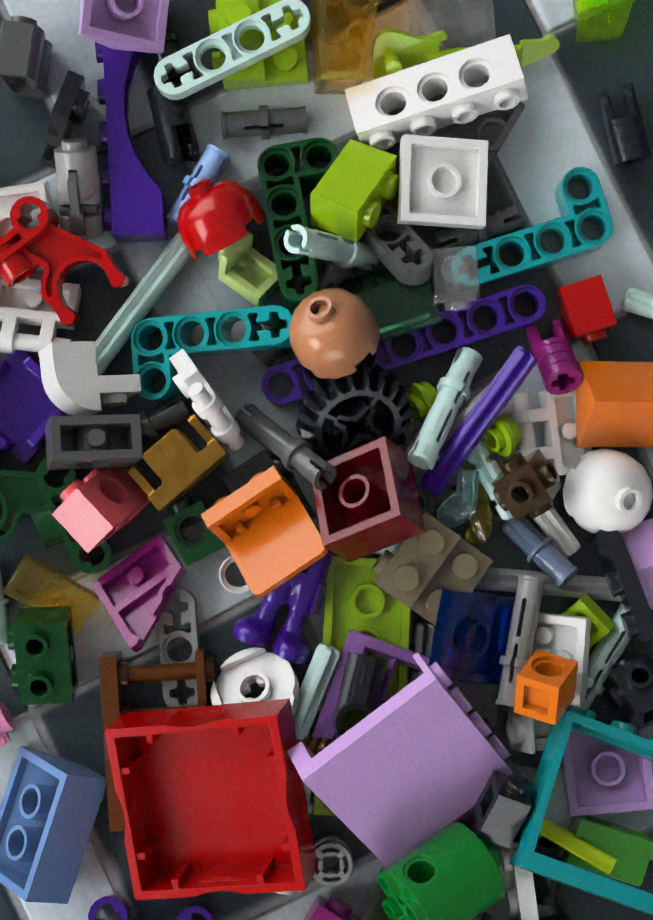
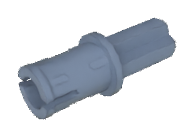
M524 516L517 520L511 518L504 523L502 527L503 532L527 555L526 561L529 564L535 563L557 584L556 586L559 589L564 587L577 574L579 568L576 565L574 566L552 545L554 540L550 536L545 538Z

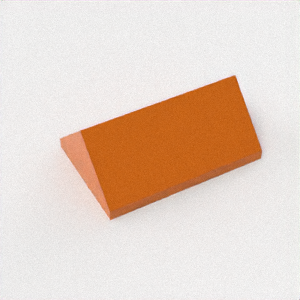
M577 361L583 376L582 383L576 388L577 447H653V362Z

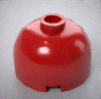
M210 177L197 182L187 190L190 198L180 207L177 223L184 245L192 258L198 259L200 250L203 251L205 256H209L240 240L249 233L245 225L253 218L257 225H260L264 221L266 214L250 190L240 183L231 180L212 183Z

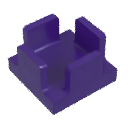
M16 350L14 354H9L6 359H0V448L10 451L24 465H28L46 445L45 426L50 416L72 415L60 410L49 399L42 383L40 362L29 352Z

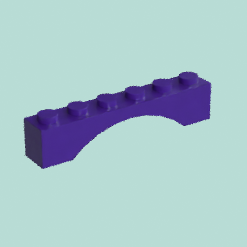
M95 42L97 63H103L104 79L97 80V93L99 104L106 105V121H100L99 123L101 146L108 147V163H103L101 167L103 188L110 189L111 206H104L106 232L112 231V236L117 243L168 240L166 197L158 185L146 173L138 159L131 139L128 119L129 93L136 67L144 52L115 50Z

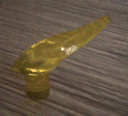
M466 463L462 465L466 480L465 502L472 526L466 531L465 538L473 545L478 544L480 541L485 544L492 531L491 507L479 478L471 465Z

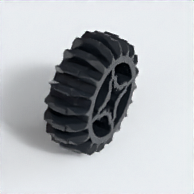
M362 360L356 368L357 371L353 374L337 379L326 378L325 380L313 377L312 386L314 390H302L301 397L303 403L298 404L296 409L298 416L296 428L298 434L301 435L300 439L308 441L312 445L314 452L325 461L384 436L396 445H406L404 433L412 431V422L409 417L413 416V408L410 401H408L409 395L405 387L399 383L398 378L392 372L386 374L384 368L379 364L370 370L368 364ZM378 399L386 404L382 418L375 413V404ZM325 418L332 420L334 427L332 435L322 430Z

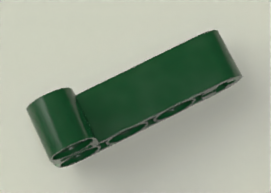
M311 138L273 145L262 151L257 160L282 301L285 308L293 312L304 298L313 292L319 291L320 286L315 259L307 255L297 254L288 256L284 254V235L287 229L293 231L290 227L292 225L299 224L309 228L302 195L310 194L338 157V150L335 144L325 138ZM318 160H324L330 163L322 169H316L310 166L312 163ZM276 168L287 170L284 175L279 177L269 175ZM284 206H290L295 209L292 214L287 216L276 214V211ZM302 275L305 289L304 294H296L293 276Z

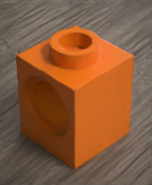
M537 649L517 674L514 713L556 725L575 698L578 661Z

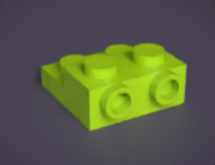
M216 0V9L208 10L210 35L281 0ZM286 12L283 14L284 22L275 28L272 27L271 20L266 21L265 23L270 29L272 41L279 39L276 35V29L284 25H289L292 30L299 27L298 19L302 16L293 17L290 12ZM250 29L242 34L240 44L246 50H258L263 45L265 37L260 31ZM305 38L222 79L225 91L308 83ZM221 50L212 52L213 70L219 69L225 62L226 55Z

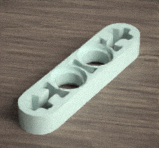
M281 0L163 58L158 62L154 70V80L158 90L168 99H183L301 41L310 31L311 20L309 10L300 0ZM286 12H290L293 17L302 16L298 19L299 27L292 30L289 25H284L276 29V35L279 39L272 41L270 29L266 25V21L271 20L272 27L275 28L284 22L283 14ZM256 29L264 35V43L258 50L250 51L241 46L240 37L245 31ZM217 48L226 55L225 62L219 69L210 70L202 65L201 57L208 49ZM193 58L196 70L201 77L195 79L193 72L190 71L180 77L182 85L174 88L171 82L163 84L168 79L167 71L175 69L178 74L190 69L186 60Z

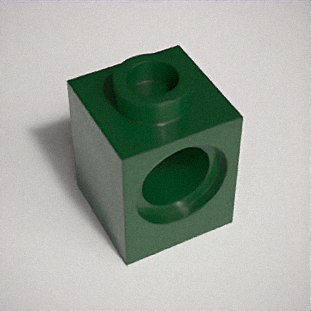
M189 497L168 508L172 516L164 519L163 522L186 566L226 546L207 528L200 515L209 509L205 500L194 503L192 497ZM189 517H198L205 525V534L199 541H190L183 534V524Z

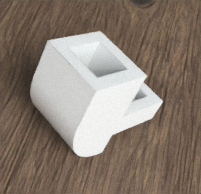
M94 341L51 342L39 351L41 378L45 392L60 410L69 415H94L102 411L101 406L115 407L126 405L128 398L141 392L140 374L98 376Z

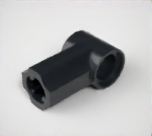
M353 652L347 653L337 706L332 715L333 727L340 736L346 732L342 728L341 719L348 710H361L364 717H366L376 709L385 659Z

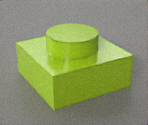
M587 593L562 613V615L592 618L590 648L606 636L616 625Z

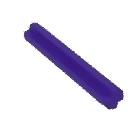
M521 346L515 348L441 450L433 469H428L421 478L422 486L427 491L436 496L442 494L537 364V358L532 352Z

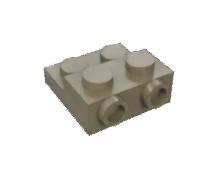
M422 511L426 532L399 542L392 552L385 549L372 567V571L376 573L372 582L444 632L493 563V560L427 512Z

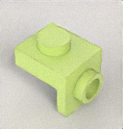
M249 232L240 240L219 251L218 279L258 307L278 287L279 281L275 263L252 247L253 234Z

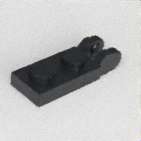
M600 529L599 532H596L597 536H594L593 548H596L595 554L597 559L609 565L610 572L605 573V577L614 598L620 596L626 612L620 616L625 632L629 639L636 637L639 646L653 642V615L624 540L620 538L621 533L618 530L604 531Z

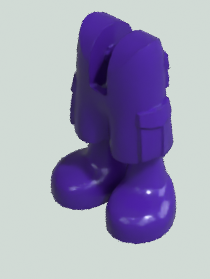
M328 550V553L323 558L309 566L307 572H300L264 596L261 606L253 615L243 617L235 623L232 631L233 635L248 645L266 647L273 633L274 624L282 604H288L290 606L289 612L275 638L272 649L275 654L287 661L305 664L310 656V646L304 637V625L307 616L318 614L324 595H326L327 583L325 581L333 558V552Z

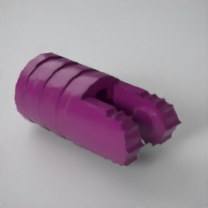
M560 319L552 321L551 334L553 338L542 341L540 331L536 325L527 326L524 331L531 350L537 358V366L546 391L550 394L562 395L578 388L582 383L583 376L562 321Z

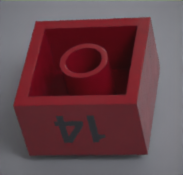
M386 436L328 460L327 462L334 465L337 471L333 483L329 484L320 476L319 479L327 485V488L318 490L312 485L322 545L348 562L426 532L412 464L407 459L408 453Z

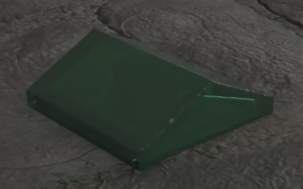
M385 267L344 280L338 286V288L358 295L371 310L378 322L379 342L442 322L428 280L420 285H406L398 281Z

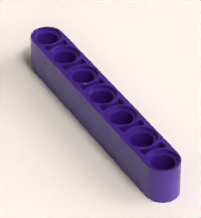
M529 284L520 285L380 331L377 350L373 355L374 365L370 370L379 364L384 368L385 373H389L456 351L459 347L462 349V347H468L526 328L534 324L544 314L546 298L536 286ZM525 296L531 299L535 307L534 314L531 317L520 316L514 309L515 298ZM480 309L488 310L494 317V327L485 331L477 328L473 322L474 312ZM441 322L449 324L454 330V340L448 344L437 342L432 336V327L435 324ZM402 335L409 337L414 343V353L408 357L397 356L391 349V341L395 337ZM298 359L268 369L263 375L261 382L262 391L266 399L273 405L280 407L303 401L301 397L302 390H314L312 386L313 380L309 376L310 370L303 367ZM278 375L288 376L293 381V390L286 397H275L269 391L271 380Z

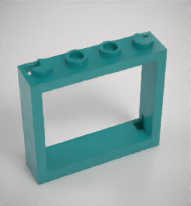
M571 706L570 711L566 710L556 725L551 724L529 796L530 801L533 803L532 812L526 826H521L519 829L520 845L517 851L513 850L509 864L653 915V894L534 852L570 731L653 761V735L651 740L636 735L637 728L630 724L612 720L611 725L595 720L597 713L589 709L583 710Z

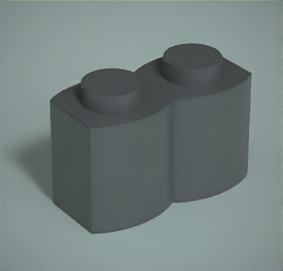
M12 16L11 21L2 20L0 25V82L3 83L2 88L12 95L44 99L53 45L45 39L44 30L37 26L38 22L32 18Z

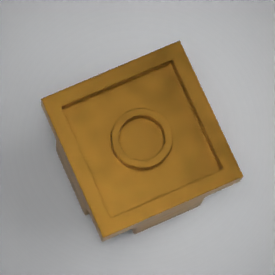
M192 414L187 420L208 444L202 451H199L185 433L172 429L143 454L145 462L162 480V485L159 488L152 483L138 466H132L127 471L149 496L148 499L158 511L168 510V508L173 506L231 455L195 414Z

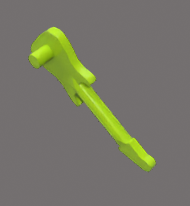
M382 29L375 35L373 41V80L469 47L439 48L441 42L448 37L443 30L429 35H414L399 29ZM548 34L541 39H522L519 41V44L513 45L520 65L525 67L555 53L559 49L560 42L555 35Z

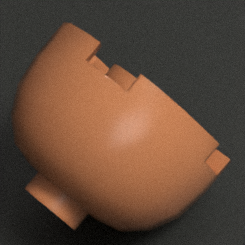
M341 288L322 289L304 298L294 310L288 329L290 344L298 361L303 367L311 370L314 376L318 378L337 379L353 374L357 371L355 365L364 360L369 352L372 356L374 355L380 339L378 322L368 306L358 295Z

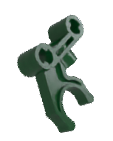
M47 458L41 462L37 472L0 470V500L3 508L0 521V543L9 541L18 528L20 517L23 514H29L46 549L64 541L78 570L87 574H95L107 567L112 553L106 540L96 547H101L104 552L101 564L92 567L89 561L82 563L79 559L81 545L52 515L64 502L60 494L76 480L75 469H66L69 474L64 477V485L58 488L51 487L44 481L50 475L49 470H47Z

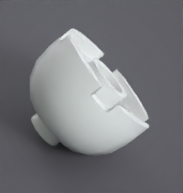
M601 448L589 451L583 455L582 458L584 460L578 464L576 469L571 467L566 475L563 499L567 513L574 518L581 528L591 533L599 532L600 529L604 531L618 530L621 534L629 532L644 520L651 507L653 498L652 485L645 468L626 453Z

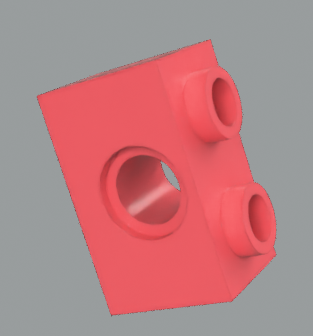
M126 467L95 468L82 481L80 479L75 480L60 494L64 502L52 515L87 553L129 524L151 502L148 499L149 496L127 472L128 469Z

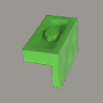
M590 815L573 816L568 827L569 832L616 858L617 861L609 875L567 851L569 854L568 864L635 886L642 885L649 861H653V836Z

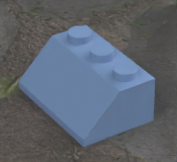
M20 746L0 806V883L25 902L68 904L100 804L104 798L107 785L106 778L85 765L27 746Z

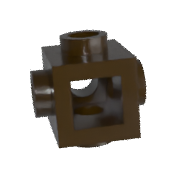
M540 449L525 457L520 452L499 465L501 472L492 482L494 486L493 493L499 506L504 511L509 510L514 520L527 514L532 519L536 518L554 506L552 500L562 484L555 467L549 460L545 459Z

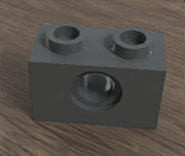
M140 414L50 416L45 426L47 470L136 466L143 458Z

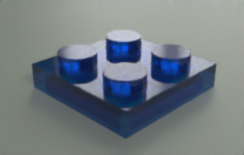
M442 588L429 666L437 662L450 680L500 683L503 665L499 664L500 655L505 656L515 598L506 595Z

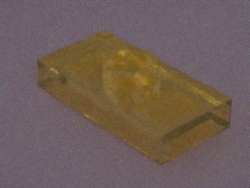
M27 553L2 592L29 608L71 606L73 631L76 635L99 601L95 592Z

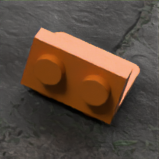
M274 465L266 471L257 473L247 484L229 496L218 499L211 508L200 514L207 528L227 546L250 591L259 598L266 596L328 553V549L322 545L321 533L294 487Z

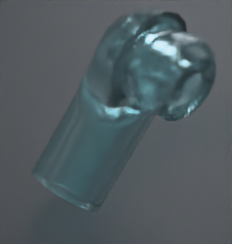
M458 470L456 492L446 499L437 510L438 521L446 527L456 528L476 512L479 471Z

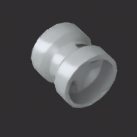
M323 835L314 842L318 868L313 877L324 886H338L344 883L352 873L351 847L339 835Z

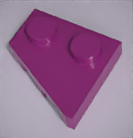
M159 534L90 585L130 649L137 653L143 648L185 575L186 570L166 539Z

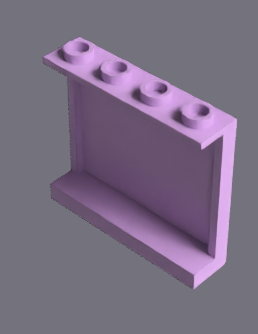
M418 652L412 657L424 673L317 755H314L302 741L287 751L302 781L386 867H389L436 835L475 806L493 770L507 775L514 774L505 762L510 753L495 734L489 739L486 737L492 731L477 711L471 715L467 713L473 707L456 686L449 691L447 688L453 683L437 662L429 666Z

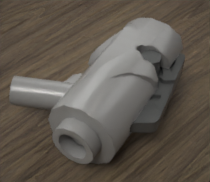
M73 137L61 140V147L54 149L60 227L76 236L87 235V239L100 237L105 233L104 199L96 146L88 138Z

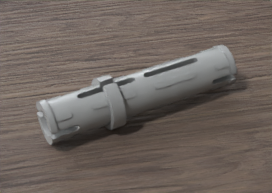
M518 574L519 580L505 656L500 655L499 664L503 665L498 697L495 704L514 707L517 674L532 656L543 588L546 583V579Z

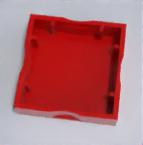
M290 698L123 713L104 730L115 792L118 795L124 814V842L135 900L195 897L216 891L252 894L303 891L307 889L318 867L304 782L287 753L289 749L297 744Z

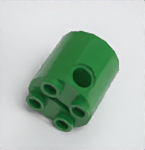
M455 821L376 875L380 887L387 896L381 902L382 907L390 920H472L505 896L506 888L498 868L502 865L501 856L493 843L479 839L475 832L471 831L464 824Z

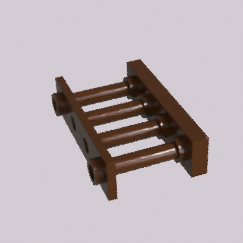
M199 646L195 651V662L130 666L129 662H122V651L104 652L99 657L110 832L125 831V821L120 800L115 792L104 730L123 713L209 706V683H213V681L216 683L215 657H207V646ZM194 679L197 681L198 705L132 709V705H125L124 688H130L131 683Z

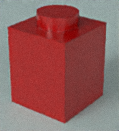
M601 275L561 287L554 293L569 341L581 338L583 345L607 338L606 330L617 324Z

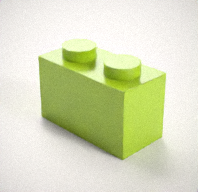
M350 139L310 194L311 225L358 242L367 227L373 228L376 224L381 207L387 199L392 200L399 188V175H396L397 155Z

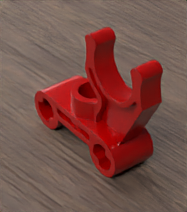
M33 196L22 197L12 205L10 221L13 229L0 238V277L8 288L23 282L42 266L44 270L41 279L42 299L52 307L63 325L74 326L79 322L80 316L67 305L63 296L62 286L66 274L74 266L88 262L96 263L106 272L113 287L122 289L128 285V276L119 269L111 252L58 227L59 215L52 205ZM40 208L41 213L37 216L39 225L30 229L28 224L33 220L30 213Z

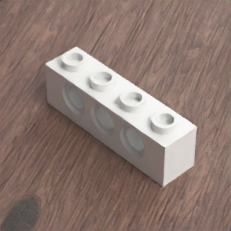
M510 34L344 89L359 141L383 151L400 142L403 134L429 136L437 129L455 123L466 124L476 119L479 115L494 110H508L518 105L519 102L528 99L525 79ZM476 82H486L483 86L471 87ZM445 95L439 101H430L434 96ZM395 109H404L397 115H389Z

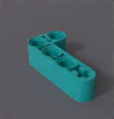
M575 167L565 174L557 185L555 192L561 217L460 250L453 258L448 271L452 284L459 290L473 291L599 249L612 236L614 227L596 173L586 167ZM571 181L581 182L587 189V197L585 199L573 198L568 192V183ZM591 221L598 225L600 229L598 240L587 239L582 234V222ZM543 234H552L557 237L560 242L559 252H546L540 245V237ZM503 247L514 248L520 255V263L517 266L511 267L505 265L499 258V250ZM486 253H489V265L478 269L474 279H471L468 273H460L459 270L462 268L465 260H468L470 266H476L484 263L487 258Z
M268 305L141 320L135 325L131 333L133 374H140L141 392H139V395L148 400L166 402L177 394L182 393L172 379L178 372L169 360L171 356L181 349H184L190 358L291 347L288 329L293 311L279 305ZM281 319L287 322V328L280 329L279 334L269 330H262L261 324L267 327L277 326L280 324ZM243 320L246 326V333L240 341L234 342L231 337V329L236 322ZM201 325L204 330V338L197 346H193L190 340L191 332L196 326ZM160 329L163 340L160 347L153 350L150 344V337L153 332ZM162 371L166 378V384L163 390L157 393L153 387V379L156 374Z

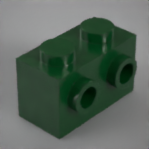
M71 606L19 608L13 623L7 626V646L9 650H15L16 664H12L11 684L13 690L19 689L20 704L73 703L79 682Z

